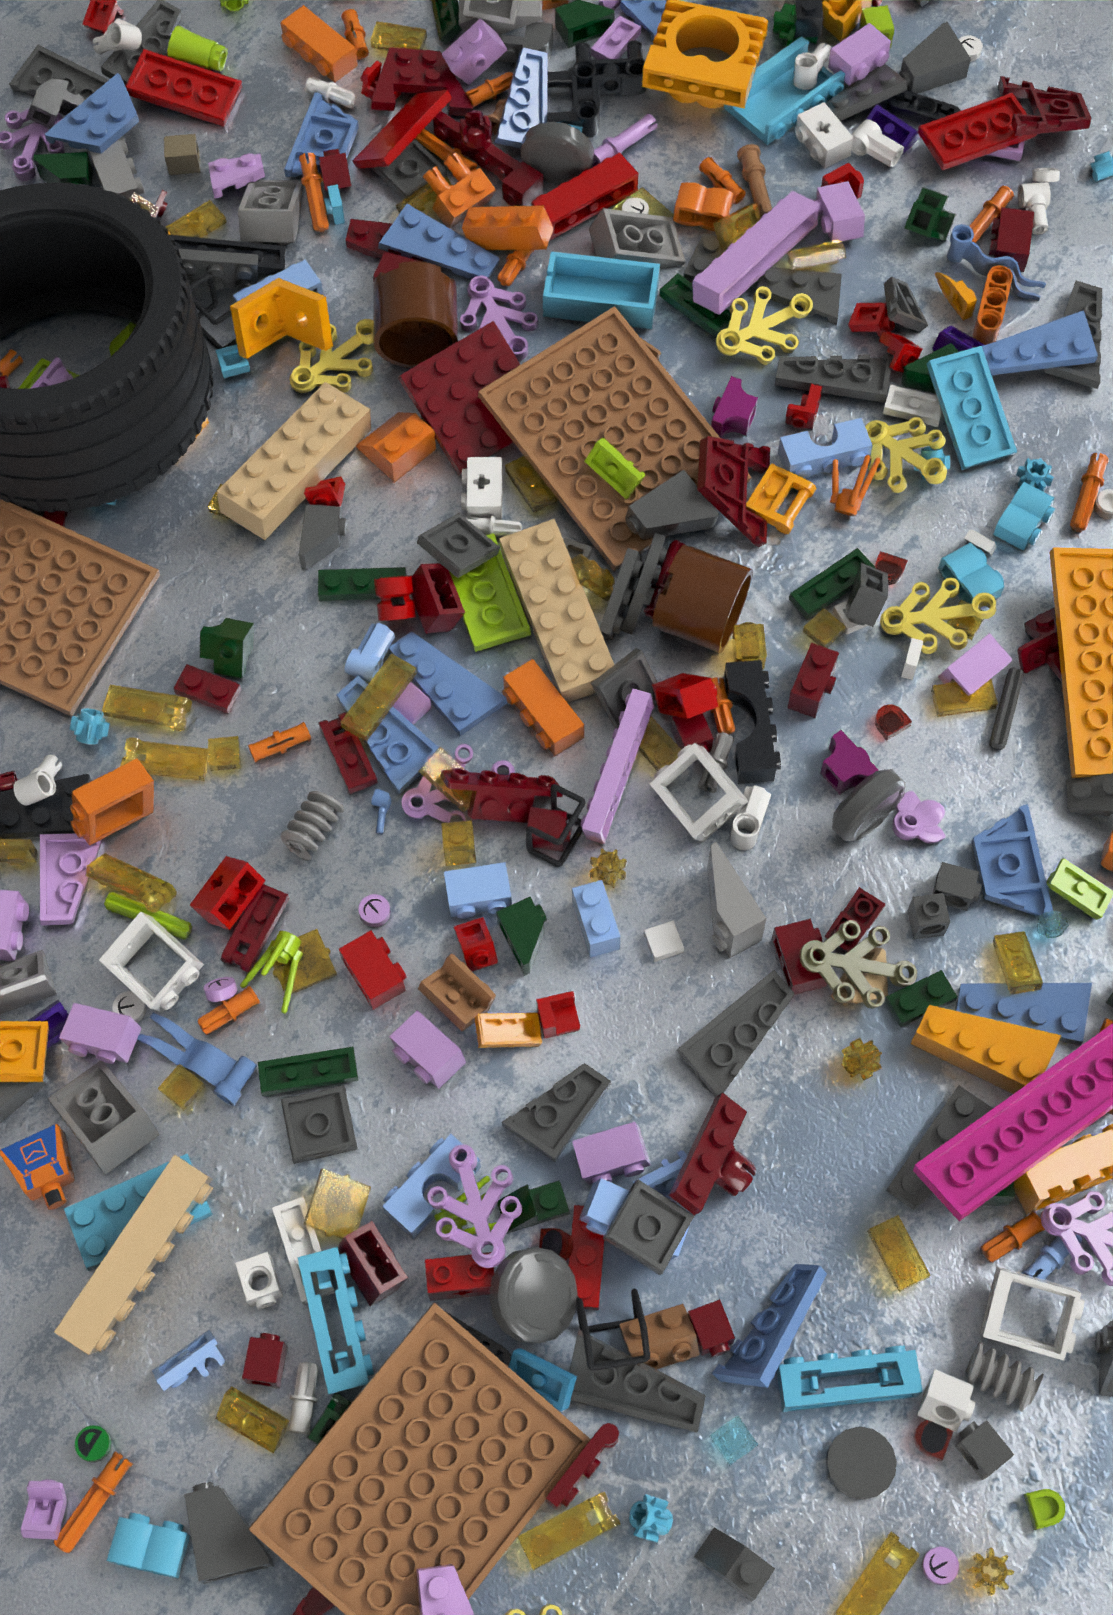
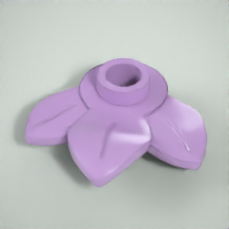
M913 791L906 792L896 807L897 814L893 819L895 835L902 840L918 838L929 844L943 840L945 834L937 825L945 815V808L934 800L921 802Z

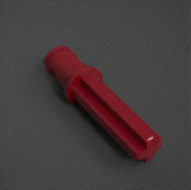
M674 540L670 543L656 586H650L655 590L649 606L646 605L644 609L645 615L653 619L659 594L663 593L665 583L670 575L668 574L669 568L680 548L685 545V543L679 540Z

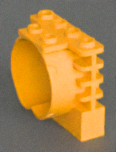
M667 0L665 10L661 16V22L657 28V34L654 37L653 45H650L643 66L642 87L668 92L672 98L682 103L698 102L701 106L711 109L723 107L724 104L745 109L752 86L753 75L755 74L760 52L766 39L768 20L759 16L681 0ZM698 47H709L724 51L730 57L721 62H713L704 55L691 57L682 54V52Z

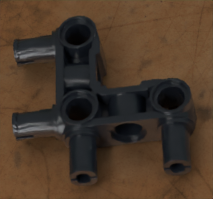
M633 40L628 42L627 58L591 60L590 45L588 43H578L575 46L576 63L573 67L569 68L568 71H547V89L569 88V90H572L573 103L571 111L547 112L548 122H561L583 127L582 133L587 138L593 137L599 130V96L602 94H621V96L644 93L647 88L642 87L645 60L643 59L640 41Z

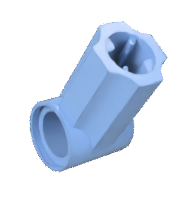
M371 624L358 649L355 648L350 652L345 664V673L354 677L359 676L364 681L374 684L381 673L383 658L388 651V647L391 646L395 638L394 632L384 624Z

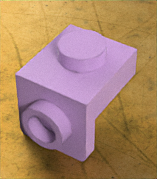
M50 1479L29 1481L27 1485L29 1501L21 1527L22 1537L58 1540L67 1505L63 1483Z

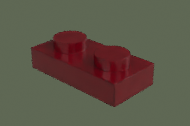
M186 664L173 688L177 695L229 714L242 690L240 684L188 664Z

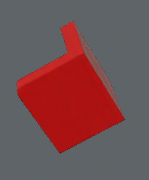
M574 991L536 999L537 1013L544 1039L580 1030Z

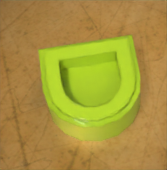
M1042 1489L1024 1494L1034 1530L1053 1526L1063 1519L1066 1511L1065 1502L1056 1491Z

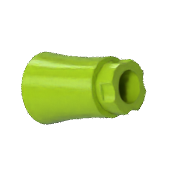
M177 25L169 40L167 56L210 71L216 70L221 72L225 67L228 49L225 46L219 45L216 41L204 38Z

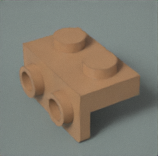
M454 954L447 956L443 966L422 980L418 987V990L461 1031L475 1023L474 1017L477 1014H487L496 997L490 987L482 982Z
M684 1304L644 1316L650 1348V1359L644 1362L645 1364L657 1370L678 1362L687 1361L700 1354L696 1333ZM638 1318L619 1324L629 1355L631 1357L642 1356L643 1347Z

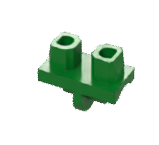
M785 3L780 12L775 11L773 32L778 33L779 38L787 40V47L798 38H795L794 5ZM804 37L808 42L817 44L819 37Z

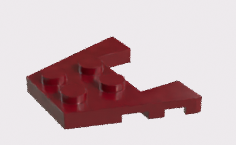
M389 47L371 99L370 109L394 111V91L425 93L448 90L452 96L447 104L448 115L465 116L467 112L473 111V105L456 76L451 72L441 51Z
M1000 76L998 88L1001 96L1013 93L1016 98L1029 99L1034 115L1013 114L1011 125L1015 136L1089 129L1092 118L1081 93L1048 86L1047 91L1034 88L1032 82L1023 81L1022 85L1009 83V77Z
M707 436L700 440L697 490L756 547L767 544V521L746 509L748 467L760 474L765 473L770 466V448L768 446L757 448L751 443H744L743 445L734 444V440Z

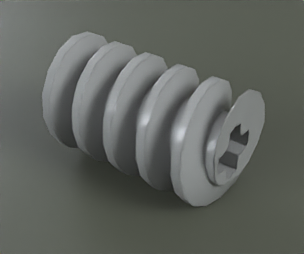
M319 791L309 792L307 796L308 801H304L301 804V810L294 814L295 820L289 821L287 825L288 830L282 831L280 836L285 846L296 856L304 860L312 859L311 855L306 851L307 849L312 851L318 850V846L313 841L314 839L321 842L325 840L320 830L331 831L332 827L326 821H338V817L333 811L344 812V807L339 801Z
M979 1342L965 1371L968 1373V1383L972 1385L978 1378L981 1379V1391L984 1392L992 1385L994 1386V1398L1006 1392V1404L1010 1405L1018 1398L1019 1410L1023 1411L1034 1399L1044 1374H1041L1034 1380V1369L1031 1367L1021 1374V1362L1016 1361L1008 1367V1355L1003 1354L996 1361V1349L991 1347L983 1354V1343Z

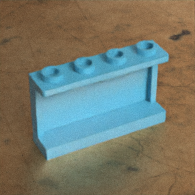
M802 36L756 68L745 109L724 104L725 110L766 145L775 139H780L786 131L795 126L799 114L823 102H828L844 89L845 73L840 70L833 75L825 67L818 73L817 84L814 88L802 90L794 85L795 58L799 54L808 53L809 42Z

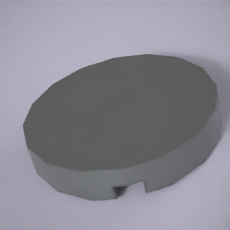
M860 1426L846 1429L833 1440L828 1449L827 1471L829 1478L840 1492L850 1498L870 1499L877 1497L889 1488L895 1477L897 1461L893 1447L885 1436L874 1429Z

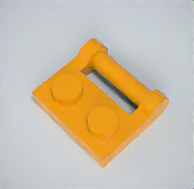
M771 463L747 501L746 509L775 526L779 532L789 534L794 527L793 521L806 500L815 493L816 486L809 480ZM791 488L798 490V493L785 515L777 513Z

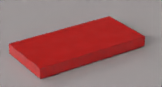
M143 49L125 87L131 97L224 127L242 89V81Z
M449 91L416 93L352 160L354 165L359 169L389 166L450 102L452 96Z
M1013 93L920 125L917 132L942 171L1037 136V134L1015 136L1011 125L1013 114H1028Z

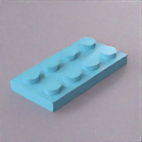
M982 346L929 360L926 365L961 470L1015 455L1017 449Z
M188 1154L180 1156V1158L193 1166ZM169 1162L64 1208L88 1271L98 1268ZM207 1199L203 1205L196 1203L190 1212L194 1216L190 1225L213 1215Z

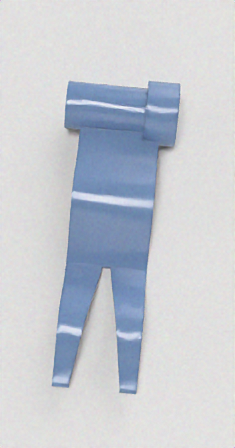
M959 224L953 228L950 236L951 244L947 253V259L950 262L959 263L962 259H965L971 263L978 274L986 277L992 267L997 265L1005 266L1012 272L1011 286L1017 296L1040 300V295L1020 289L1016 279L1021 285L1027 287L1045 288L1046 283L1026 279L1020 272L1018 262L1012 257H987L982 253L979 246L972 242L974 232L968 225Z
M153 1012L150 1018L171 1034L186 1051H180L163 1040L140 1033L137 1040L154 1048L177 1066L201 1076L215 1086L213 1093L217 1097L235 1106L242 1095L240 1091L257 1065L245 1056H241L238 1061L234 1060L212 1044L194 1038L171 1020Z

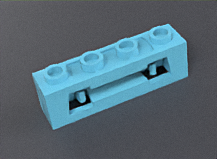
M338 1247L297 1257L328 1394L366 1385L369 1382L368 1376L374 1375L370 1354L363 1355L360 1342L366 1340L362 1320L355 1321L352 1308L358 1307L354 1286L347 1288L344 1274L351 1273L346 1253L339 1254ZM334 1270L338 1285V1290H335L345 1338L347 1346L352 1345L356 1365L350 1366L347 1350L335 1353L339 1370L335 1374L329 1353L330 1350H333L321 1294L316 1295L312 1272L317 1274L320 1290L332 1287L329 1271Z
M893 1346L885 1348V1353L872 1355V1350L865 1349L851 1352L852 1357L838 1358L837 1353H828L817 1356L818 1361L804 1362V1357L784 1359V1364L779 1365L776 1371L782 1412L918 1397L923 1391L916 1350L906 1351L905 1346ZM892 1366L893 1368L887 1370V1368L881 1369V1372L878 1373L879 1383L824 1388L821 1394L801 1396V1393H816V1390L819 1389L817 1376L808 1379H801V1376L818 1375V1378L873 1373L876 1368ZM888 1383L898 1384L896 1386L880 1387L882 1385H887Z

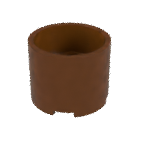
M426 262L399 263V268L387 273L381 272L376 277L373 284V344L381 358L397 366L413 368L458 342L456 282L454 278L450 279L442 273L441 267Z
M683 545L669 568L668 574L670 575L665 583L663 593L659 594L653 616V626L665 633L722 653L735 630L745 605L752 582L753 569L692 546Z

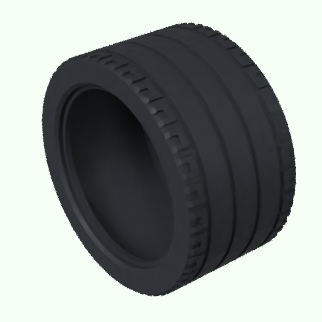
M36 183L0 190V340L13 330L32 320L64 311H104L124 316L137 322L129 338L111 357L76 378L38 388L12 389L0 387V500L37 512H68L101 506L102 504L111 503L126 497L135 491H139L147 484L154 482L160 475L165 474L172 465H175L179 458L187 452L188 447L194 443L196 435L202 430V423L207 419V411L211 407L210 398L213 397L212 387L214 386V380L212 377L211 359L184 264L172 236H169L167 229L161 225L157 218L151 217L150 212L141 208L136 202H131L128 198L117 195L115 192L83 184Z

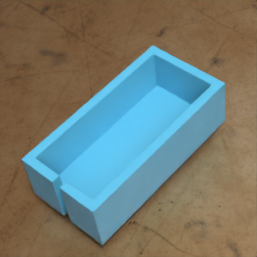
M551 251L543 291V317L590 322L615 306L631 327L652 329L659 288L660 264Z

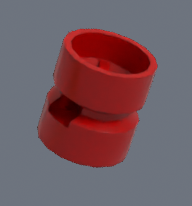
M412 576L374 579L376 596L381 598V601L377 604L378 621L416 617L415 601L410 598V594L414 592ZM399 597V604L392 605L391 598Z

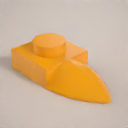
M935 272L936 279L944 296L961 319L964 321L972 317L977 301L974 291L968 288L962 280L956 282L945 274Z

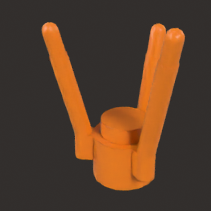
M866 455L853 490L843 488L842 493H839L838 460H833L832 496L830 503L835 504V512L848 516L857 515V511L860 510L862 500L880 463V458L877 457L874 460L862 485L871 458L870 455Z

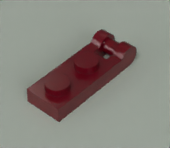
M347 712L338 714V718L329 722L327 719L318 722L321 733L326 740L349 794L377 784V777ZM341 729L345 731L336 736H334L333 734L334 732L339 731Z
M263 884L248 904L223 950L221 961L229 965L232 963L237 964L241 970L249 973L257 963L262 949L290 899L289 895ZM241 944L249 947L246 954L238 952Z
M606 1423L599 1428L548 1494L546 1502L554 1509L558 1510L562 1504L567 1508L580 1492L576 1485L583 1476L590 1479L602 1463L597 1459L605 1448L610 1449L616 1446L619 1430L614 1424Z

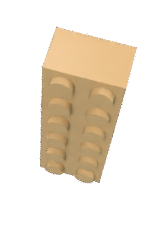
M324 382L217 490L220 512L263 540H266L306 498L304 495L305 488L316 486L320 481L324 480L371 431L370 409L327 382Z
M555 519L499 538L501 553L554 686L567 703L594 694L595 691L591 683L614 666V662Z
M174 1154L54 1332L88 1355L105 1350L116 1335V1332L112 1330L116 1322L125 1321L135 1307L136 1303L132 1299L137 1291L144 1292L156 1274L151 1272L157 1261L164 1263L172 1252L175 1245L171 1243V1240L177 1232L183 1234L192 1222L194 1216L190 1212L196 1203L203 1205L212 1192L213 1187L209 1185L212 1178Z

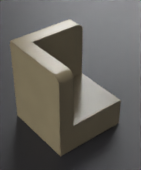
M196 134L164 137V158L169 175L201 173L200 151Z

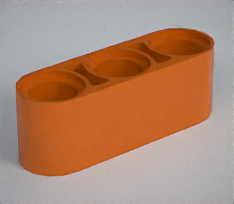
M1001 265L992 267L988 272L974 326L973 338L984 345L996 342L1013 278L1011 270Z

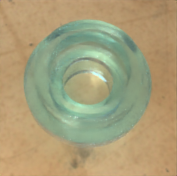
M1050 911L1038 917L1036 928L1040 935L1047 938H1056L1064 933L1069 923L1067 918L1063 917L1062 912Z

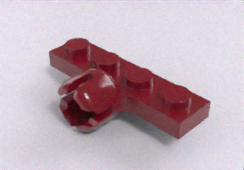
M442 111L434 117L433 128L434 135L454 148L460 149L463 155L474 160L481 168H486L495 174L499 180L502 181L520 164L519 161L492 143L490 118L487 115L483 116L481 111L467 112L465 119H460V123Z
M723 1092L715 1097L669 1193L672 1199L693 1215L702 1211L714 1183L728 1194L736 1196L750 1185L753 1180L751 1174L753 1176L756 1174L754 1163L739 1151H736L734 1147V1140L747 1111Z

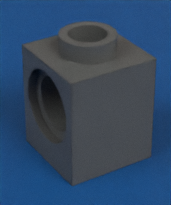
M942 862L932 894L944 893L947 906L967 911L971 902H977L982 884L977 883L979 871Z
M944 893L913 897L907 910L913 939L944 936L950 924Z
M987 1420L980 1426L973 1421L958 1434L962 1441L955 1445L981 1480L990 1476L1015 1455Z

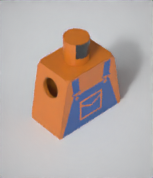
M58 1124L0 1150L2 1159L23 1192L32 1201L43 1197L48 1210H54L66 1204L67 1200L62 1187L73 1183L75 1176L65 1132Z

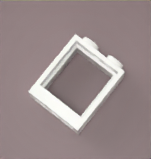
M694 743L681 749L677 754L678 758L671 765H665L659 769L650 785L691 836L696 840L704 842L749 801L707 750ZM698 759L727 794L694 822L666 787Z
M140 912L99 959L150 1009L161 1013L175 1005L179 998L178 994L185 986L191 985L198 978L199 970L204 965L153 917L143 912ZM153 933L185 961L157 996L125 967Z
M997 1266L980 1333L985 1338L1064 1361L1066 1352L1071 1354L1075 1345L1076 1333H1073L1072 1329L1075 1319H1081L1084 1300L1080 1299L1081 1293L1077 1289ZM1012 1281L1066 1297L1054 1345L1000 1329Z

